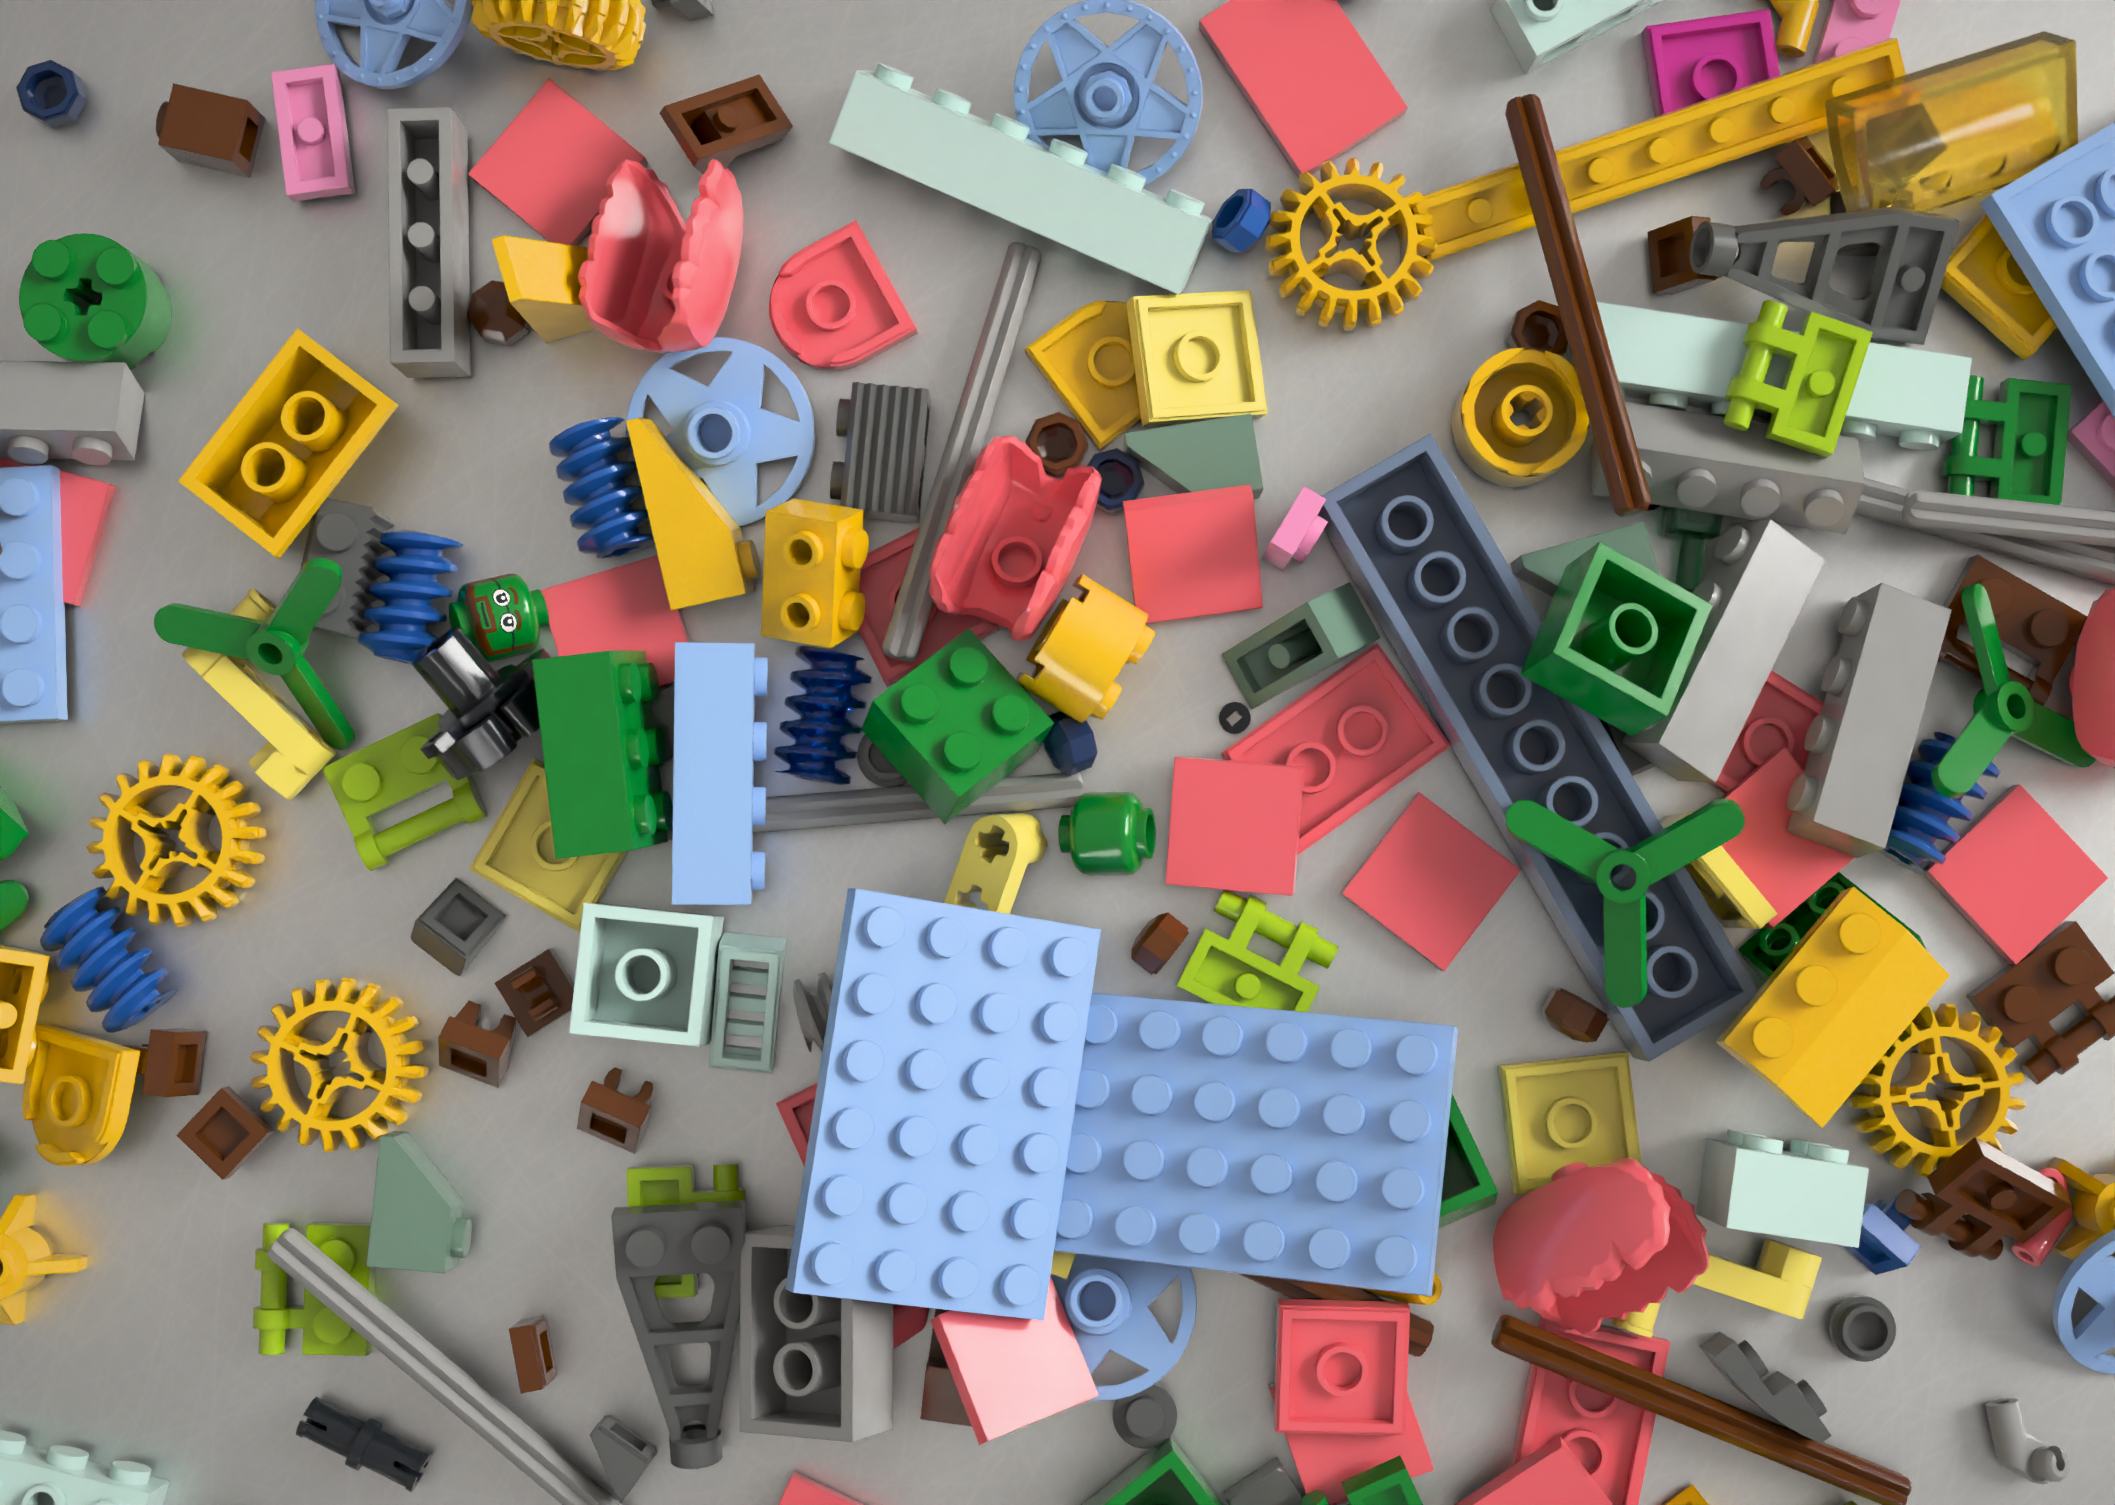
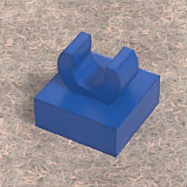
M1898 1194L1894 1195L1888 1204L1878 1200L1875 1204L1864 1205L1859 1248L1843 1246L1875 1275L1907 1267L1921 1248L1916 1241L1904 1232L1910 1225L1911 1219L1896 1210L1895 1202Z

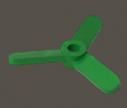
M326 558L308 560L300 569L272 615L267 616L263 621L179 603L169 604L159 609L155 614V630L159 637L168 643L248 659L260 670L268 674L280 675L319 734L332 747L344 750L355 740V733L303 656L308 648L309 634L341 587L342 569L334 561Z
M1979 583L1964 587L1962 590V604L1984 688L1975 696L1973 717L1932 770L1931 779L1936 790L1948 798L1954 799L1963 796L1973 787L2010 736L2069 765L2082 768L2091 766L2097 759L2090 756L2080 745L2076 737L2074 721L2034 702L2030 692L2024 685L2010 680L1991 603L1985 588Z
M1722 798L1710 802L1631 848L1618 849L1532 800L1525 799L1513 803L1505 817L1506 829L1514 838L1597 884L1600 892L1603 894L1605 992L1608 999L1614 1005L1621 1008H1628L1639 1004L1645 998L1647 992L1646 891L1649 886L1735 838L1741 833L1745 824V818L1740 806L1733 800ZM1620 864L1632 867L1636 873V883L1630 887L1619 886L1613 880V868Z

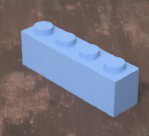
M675 642L672 905H751L752 890H765V852L753 851V826H766V787H754V761H766L767 722H754L755 696H767L768 658L755 657L754 643Z

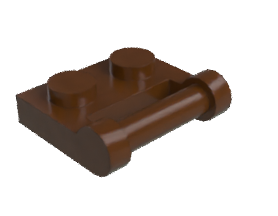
M1980 555L1972 556L1968 559L1943 604V607L1952 611L1937 663L1943 659L1982 681L1974 647L1956 638L1960 625L1969 629L1962 604V590L1966 586L1979 583L1988 594L2002 648L2033 665L2027 677L2007 666L2010 680L2024 685L2030 692L2033 701L2044 706L2051 693L2052 683L2080 635L2088 616Z

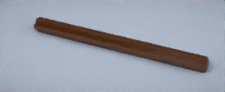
M1535 94L1515 97L1508 101L1505 115L1614 512L1620 517L1637 515L1648 510L1651 504V496L1541 100Z
M1502 1315L1495 1325L1491 1344L1499 1351L1881 1505H1906L1912 1483L1908 1477L1824 1442L1819 1443L1792 1429L1510 1315Z

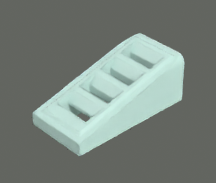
M723 933L718 949L709 1068L773 1073L785 961V938ZM734 959L769 963V969L733 966ZM731 983L766 986L767 992L766 995L730 992ZM728 1010L765 1013L764 1022L729 1019ZM726 1035L762 1038V1048L725 1045Z

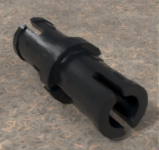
M315 1397L303 1414L308 1418L306 1421L301 1420L295 1434L346 1457L345 1465L355 1470H359L364 1466L406 1487L405 1489L413 1492L424 1474L420 1471L423 1467L427 1468L432 1456L427 1451L424 1452L381 1431L382 1423L372 1418L368 1419L365 1423L323 1402L318 1397Z

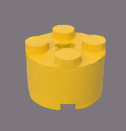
M1524 348L1502 351L1484 362L1460 392L1451 416L1454 441L1463 460L1478 475L1503 488L1532 485L1553 475L1581 448L1589 425V417L1575 367L1560 355L1549 351L1542 352ZM1526 409L1531 414L1532 419L1527 425L1515 426L1509 417L1513 412L1519 413Z
M1081 574L1073 583L1074 587L1082 591L1078 599L1072 597L1070 601L1064 598L1061 600L1026 660L1036 665L1035 670L1031 676L1019 672L1016 681L1028 692L1078 722L1083 723L1090 715L1101 720L1105 718L1122 690V687L1116 684L1114 680L1125 662L1127 664L1132 662L1136 665L1151 644L1156 631L1145 625L1148 619L1147 613L1084 574Z

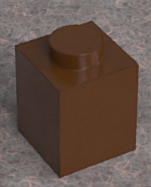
M173 83L169 102H163L157 114L156 133L159 138L158 145L178 162L251 178L265 117L248 100Z

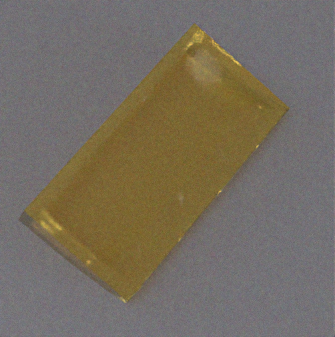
M2043 31L1825 100L1830 148L1846 212L1886 207L1930 212L2001 189L2077 145L2076 41Z

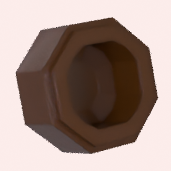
M492 280L472 293L468 319L485 342L511 346L530 333L531 326L510 303L504 282Z
M1538 300L1518 310L1513 316L1506 338L1511 349L1524 348L1542 352L1549 351L1561 357L1566 352L1568 341L1558 306Z
M1060 412L1036 419L1025 441V444L1032 452L1041 458L1045 472L1053 478L1064 476L1067 468L1080 466L1089 446L1081 422Z
M1169 912L1157 915L1144 926L1135 938L1131 948V959L1151 975L1153 973L1157 974L1189 934L1187 930L1189 928Z
M1560 987L1552 989L1540 1010L1544 1019L1553 1029L1572 1040L1586 1043L1596 1042L1609 1020L1605 1012Z

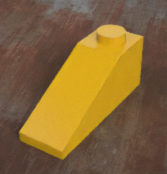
M506 235L491 239L510 303L546 344L596 329L587 320L585 309L578 299L581 289L578 274L583 262L588 260L587 247Z
M636 418L626 421L670 609H680L755 591L753 578L761 576V568L754 542L752 540L744 541L741 528L651 419Z

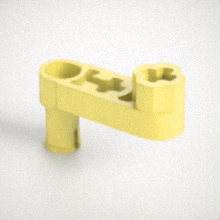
M251 588L247 592L248 595L229 613L263 621L264 618L272 615L276 606L259 591ZM188 647L181 654L185 661L268 740L248 763L268 786L284 798L291 801L335 756L336 752L331 745L245 664L247 659Z
M1024 813L989 815L976 821L967 835L944 903L977 909V905L970 901V896L972 892L982 891L980 900L988 905V911L1010 914L1026 867L1030 864L1041 862L1046 853L1047 840L1042 833L1040 821L1032 815Z
M1765 1238L1756 1268L1708 1252L1709 1268L1703 1274L1697 1276L1692 1284L1791 1317L1803 1319L1822 1257ZM1661 1302L1649 1303L1643 1313L1629 1312L1625 1319L1615 1318L1612 1320V1324L1627 1331L1652 1338L1654 1332L1652 1330Z

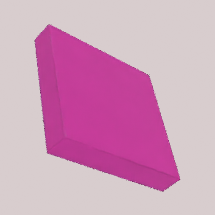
M1770 9L1649 25L1642 31L1654 117L1780 75Z

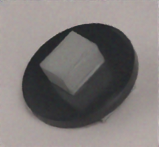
M1239 702L1226 704L1219 714V722L1222 728L1233 734L1243 732L1251 721L1248 708Z

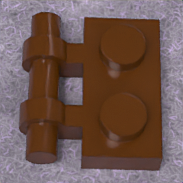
M2076 921L2065 922L2046 936L2017 965L2008 964L1966 995L1986 1024L1997 1027L2002 1032L2000 1043L2003 1047L2014 1048L2025 1039H2030L2039 1052L2022 1063L2021 1067L2025 1074L2037 1085L2055 1072L2061 1075L2065 1074L2079 1063L2077 1056L2099 1039L2103 1038L2109 1041L2115 1036V995L2108 1001H2104L2095 990V987L2112 976L2114 971ZM2074 1004L2084 1018L2062 1035H2058L2049 1021Z
M1976 1137L1927 1176L1934 1194L1928 1192L1920 1195L1911 1189H1905L1900 1192L1895 1202L1896 1210L1911 1219L1910 1224L1913 1228L1929 1236L1940 1234L1948 1238V1243L1954 1250L1968 1257L1981 1256L1989 1261L1995 1260L2001 1255L2003 1251V1241L2001 1238L2007 1234L2024 1244L2072 1205L2062 1185Z

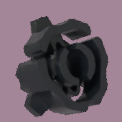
M459 627L452 628L439 638L433 640L417 654V658L411 665L448 707V710L439 720L438 726L440 729L426 741L420 750L428 759L435 757L456 780L463 779L477 771L481 772L510 754L517 747V741L522 737L528 738L540 728L532 660L550 658V655L542 648L517 666L511 664L495 671Z

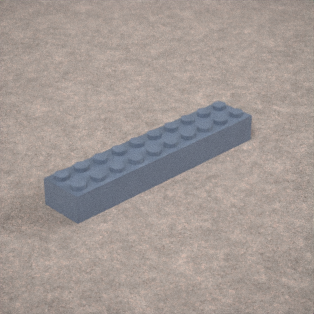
M1428 434L1322 495L1326 501L1317 515L1328 521L1324 528L1325 532L1443 734L1451 744L1457 758L1632 1057L1650 1062L1746 1006L1758 992V989L1686 866L1651 884L1646 891L1647 992L1645 998L1639 1004L1628 1008H1621L1614 1005L1608 999L1605 992L1603 894L1600 892L1597 884L1519 841L1507 831L1505 817L1509 807L1513 803L1525 799L1540 804L1618 849L1631 848L1663 830V827L1599 718L1520 675L1542 621L1432 434ZM1620 864L1613 868L1612 877L1619 886L1630 887L1636 883V873L1632 867Z

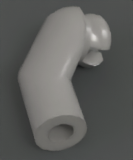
M1997 1399L1985 1404L1996 1456L2004 1467L2037 1484L2060 1482L2066 1477L2069 1471L2067 1454L2060 1447L2049 1446V1444L2025 1432L2018 1399Z

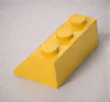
M297 328L178 482L273 556L280 559L399 405Z
M1851 887L1840 892L1717 1039L1716 1043L1816 1125L1823 1128L1950 975L1904 926L1855 887Z

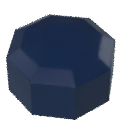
M52 60L27 67L16 87L23 111L51 128L76 122L87 102L81 78L72 70Z
M1118 448L1094 454L1087 465L1093 466L1102 477L1096 507L1107 514L1123 511V501L1136 500L1144 488L1145 483L1139 461Z
M1061 711L1049 715L1054 724L1043 745L1053 766L1069 776L1091 768L1098 751L1094 733L1088 722L1085 720L1083 723H1080Z

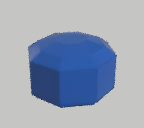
M1238 189L1222 204L1212 223V239L1230 252L1242 253L1248 250L1261 239L1270 223L1271 202L1253 189Z

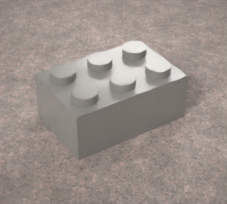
M779 1226L745 1232V1243L741 1250L740 1432L855 1442L893 1430V1304L792 1293L785 1288L795 1226Z

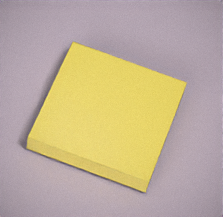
M1251 290L1133 296L1126 302L1142 427L1185 424L1250 413L1252 414V419H1258L1268 414Z
M533 758L469 869L580 932L583 903H600L629 851L555 859L544 763Z
M1693 811L1664 816L1659 822L1663 829L1693 813ZM1722 846L1685 865L1711 911L1725 928L1760 929L1778 914Z
M1620 1051L1497 1065L1513 1193H1529L1553 1182L1552 1174L1559 1168L1572 1163L1582 1162L1591 1166L1605 1164L1619 1158H1634L1642 1165L1628 1052Z

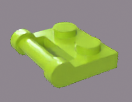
M436 713L322 768L353 834L358 854L370 871L390 862V855L463 820L470 825L487 816L486 807L471 774L463 779L456 780L435 757L428 759L420 750L426 741L440 729L438 723L443 716L442 714ZM446 782L449 783L453 798L384 831L378 832L372 819L373 817Z

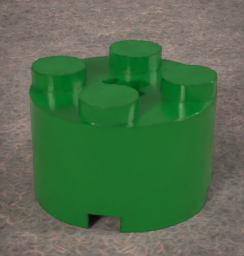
M73 234L57 240H47L39 244L34 250L32 260L24 272L19 290V306L27 334L42 347L67 362H124L132 370L138 367L135 364L143 360L150 352L155 353L167 337L171 324L172 309L170 296L157 274L147 263L116 241L101 235ZM100 297H102L100 305H93L94 303L99 302Z

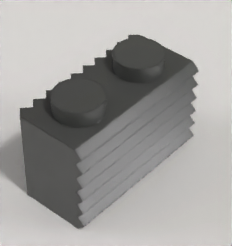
M861 382L852 383L851 399L840 398L838 403L837 437H847L845 462L833 461L830 499L841 500L840 506L863 509V518L919 523L931 397L928 389L900 387L897 385L888 386L885 384L876 385L873 383L864 384Z
M326 498L312 516L301 568L308 560L326 558L337 563L343 573L341 587L313 628L314 631L357 640L359 634L368 633L365 628L372 623L363 618L364 610L373 608L371 603L378 600L369 593V587L372 583H378L376 579L384 575L374 568L377 558H383L382 554L389 551V549L379 543L381 534L388 533L387 530L395 526L389 517L372 507Z

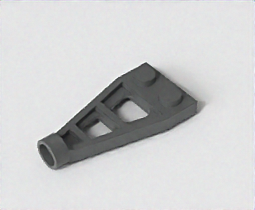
M1895 207L1741 226L1705 221L1697 227L1693 235L1690 247V264L1692 270L1697 274L1725 276L1810 313L1812 311L1873 332L1871 338L1924 345L1960 221L1945 214ZM1783 242L1815 243L1803 283H1796L1771 275L1779 244ZM1868 242L1877 243L1880 247L1866 296L1854 299L1834 291L1829 285V280L1837 251L1846 245ZM1737 244H1738L1739 252H1738V255H1737V257H1736Z
M745 1200L615 1207L611 1219L616 1279L669 1430L671 1464L681 1469H699L712 1466L723 1457L719 1425L740 1316L741 1251L745 1243V1232H747ZM707 1273L714 1282V1293L709 1315L699 1322H670L664 1316L655 1292L656 1279L659 1276ZM707 1342L711 1348L709 1380L706 1383L677 1384L672 1374L668 1346L670 1344ZM690 1421H700L703 1423L685 1426Z

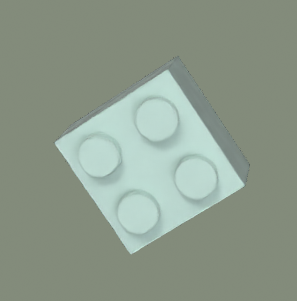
M583 903L569 1034L695 1047L710 1044L718 949L722 938L724 916Z
M1728 1129L1726 1141L1706 1138L1696 1214L1729 1229L1859 1248L1869 1168L1848 1162L1849 1150L1831 1147L1829 1144L1791 1139L1790 1150H1783V1140L1768 1138L1767 1135Z

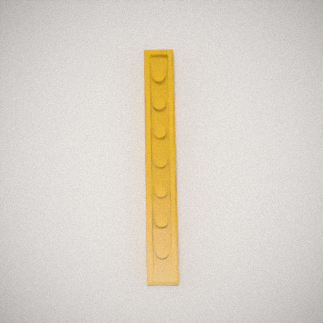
M1889 38L1554 151L1573 214L1912 101L1898 40L1897 38ZM1519 162L1422 194L1423 200L1412 208L1413 215L1427 213L1432 214L1434 218L1433 225L1420 229L1418 232L1420 235L1430 236L1437 240L1435 252L1424 256V259L1428 261L1536 226Z

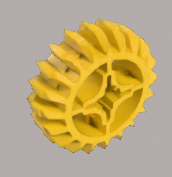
M472 0L471 2L473 6L471 22L485 38L491 39L497 46L508 47L515 54L533 57L535 61L543 60L554 63L556 66L566 65L578 70L590 68L598 72L604 69L614 71L633 64L637 51L643 43L646 23H644L646 8L641 4V0Z
M1355 157L1347 160L1344 175L1339 176L1335 165L1331 161L1324 162L1320 170L1322 183L1307 171L1302 173L1298 179L1301 193L1285 189L1281 194L1280 202L1287 211H1272L1270 215L1269 225L1281 233L1269 235L1265 241V250L1271 253L1282 254L1269 262V274L1271 276L1290 274V277L1280 285L1278 292L1281 297H1290L1300 291L1303 296L1297 305L1296 312L1304 316L1309 312L1313 304L1323 308L1318 318V324L1322 327L1329 325L1334 312L1342 313V326L1345 331H1352L1355 328L1358 318L1357 313L1362 312L1365 322L1370 328L1379 326L1381 322L1379 305L1394 318L1401 315L1404 306L1400 296L1415 301L1421 294L1422 288L1414 278L1427 279L1433 271V265L1421 256L1433 253L1437 248L1436 239L1418 234L1420 229L1427 228L1434 223L1432 214L1421 213L1413 215L1412 208L1423 200L1421 192H1411L1403 198L1399 192L1406 180L1405 176L1398 173L1393 176L1389 184L1379 180L1383 172V164L1381 162L1373 163L1368 176L1359 175L1360 165ZM1355 200L1369 204L1377 210L1368 215H1355L1350 213L1341 202L1336 204L1333 202ZM1315 211L1321 220L1319 229L1325 237L1326 244L1318 250L1315 258L1306 263L1300 245V228L1304 221ZM1394 227L1400 243V263L1397 271L1387 279L1380 269L1383 261L1376 250V244L1383 239L1387 231ZM1368 235L1367 239L1363 242L1359 254L1353 248H1350L1344 252L1340 250L1333 255L1340 244L1342 236L1348 241H1353L1356 238L1362 239ZM1344 273L1352 276L1360 287L1367 284L1369 289L1358 291L1343 290L1331 286L1323 280L1333 274Z
M165 754L161 760L160 768L153 761L143 760L138 762V779L125 773L116 776V783L122 793L121 796L103 793L98 797L102 806L109 809L110 812L107 818L92 817L88 821L92 828L104 830L103 841H93L86 847L89 853L104 854L106 859L105 862L96 866L92 874L98 879L115 878L105 895L110 900H121L128 896L125 906L126 914L141 916L148 910L149 923L152 925H165L171 916L177 927H188L192 924L194 914L202 921L216 919V902L225 908L235 907L239 901L237 894L231 887L232 884L242 888H252L255 884V879L252 875L243 869L246 863H263L265 858L262 853L249 851L250 840L264 839L267 833L265 828L248 827L247 820L257 816L261 812V808L258 803L253 802L238 804L246 794L248 786L243 781L237 780L226 785L228 768L215 764L207 770L205 759L193 755L183 765L178 755ZM180 788H188L193 791L186 803H178L176 808L165 817L145 810L153 800L166 792ZM211 808L215 811L221 826V850L212 844L208 834V827L214 817V814L210 811ZM159 828L180 830L178 837L186 843L185 847L195 853L174 851L176 843L169 838L170 835ZM135 832L142 837L145 843L146 853L140 866L137 863L134 852ZM188 864L193 867L204 868L210 872L201 883L187 891L173 894L162 890L168 878H176L179 872Z
M342 978L337 992L330 979L316 980L314 997L305 988H296L291 991V1001L294 1009L284 1004L273 1006L271 1013L281 1026L280 1028L266 1025L260 1026L257 1031V1035L261 1040L271 1045L269 1050L251 1053L250 1059L252 1062L267 1064V1074L253 1078L251 1085L255 1089L270 1087L273 1096L261 1103L260 1109L264 1113L280 1108L285 1111L276 1125V1128L282 1133L292 1130L301 1123L298 1133V1143L300 1145L308 1146L313 1144L321 1133V1144L325 1152L338 1150L343 1138L350 1150L361 1149L365 1146L366 1132L375 1141L380 1140V1135L388 1133L385 1119L396 1125L404 1124L408 1120L409 1116L398 1100L408 1103H416L421 1100L422 1092L407 1083L409 1078H422L428 1075L429 1070L427 1066L411 1064V1054L427 1050V1043L425 1040L407 1041L405 1033L415 1029L419 1022L415 1016L402 1018L399 1021L394 1019V1016L403 1004V1001L398 996L390 997L378 1006L381 997V986L379 984H367L359 995L356 978ZM335 1010L351 1014L346 1026L338 1027L335 1035L329 1042L319 1039L309 1040L302 1037V1034L312 1022L328 1012ZM368 1025L374 1029L383 1044L387 1069L373 1062L368 1054L367 1045L372 1033L367 1029ZM346 1052L348 1057L344 1061H350V1070L355 1073L335 1077L331 1071L337 1067H330V1058L324 1055ZM294 1060L304 1065L311 1075L312 1084L307 1097L312 1100V1103L306 1098L298 1085L294 1070ZM351 1086L361 1090L370 1088L379 1092L370 1106L353 1117L329 1114L334 1102L341 1101Z
M1941 1003L1934 1014L1930 1005L1926 1004L1861 1081L1862 1093L1851 1094L1846 1099L1849 1107L1866 1108L1867 1113L1857 1118L1854 1122V1127L1858 1132L1862 1133L1877 1130L1870 1140L1869 1148L1878 1154L1885 1153L1891 1149L1889 1155L1891 1166L1905 1169L1912 1162L1914 1173L1927 1177L1934 1171L1935 1167L1938 1168L1974 1137L2003 1152L2001 1143L1994 1136L1996 1132L2014 1135L2018 1131L2014 1122L2005 1119L2008 1109L2018 1111L2026 1107L2024 1100L2010 1096V1087L2023 1084L2026 1078L2022 1073L2005 1070V1066L2013 1062L2018 1054L2013 1048L2003 1047L1994 1049L2000 1041L2002 1032L1993 1026H1987L1980 1030V1014L1966 1011L1958 1018L1956 1006ZM1940 1036L1951 1040L1963 1049L1971 1059L1977 1074L1968 1075L1955 1071L1950 1062L1949 1053L1942 1052ZM1915 1045L1916 1051L1910 1052L1911 1067L1908 1074L1902 1080L1891 1083V1077L1896 1064L1904 1053ZM1932 1079L1959 1085L1957 1087L1944 1088L1942 1096L1935 1095L1939 1101L1911 1095L1912 1093L1926 1091L1927 1084L1936 1085ZM1978 1097L1977 1106L1972 1117L1960 1131L1955 1133V1130L1961 1128L1960 1112L1963 1105L1970 1099ZM1892 1106H1913L1918 1111L1921 1125L1929 1128L1931 1142H1921L1909 1134L1898 1121Z

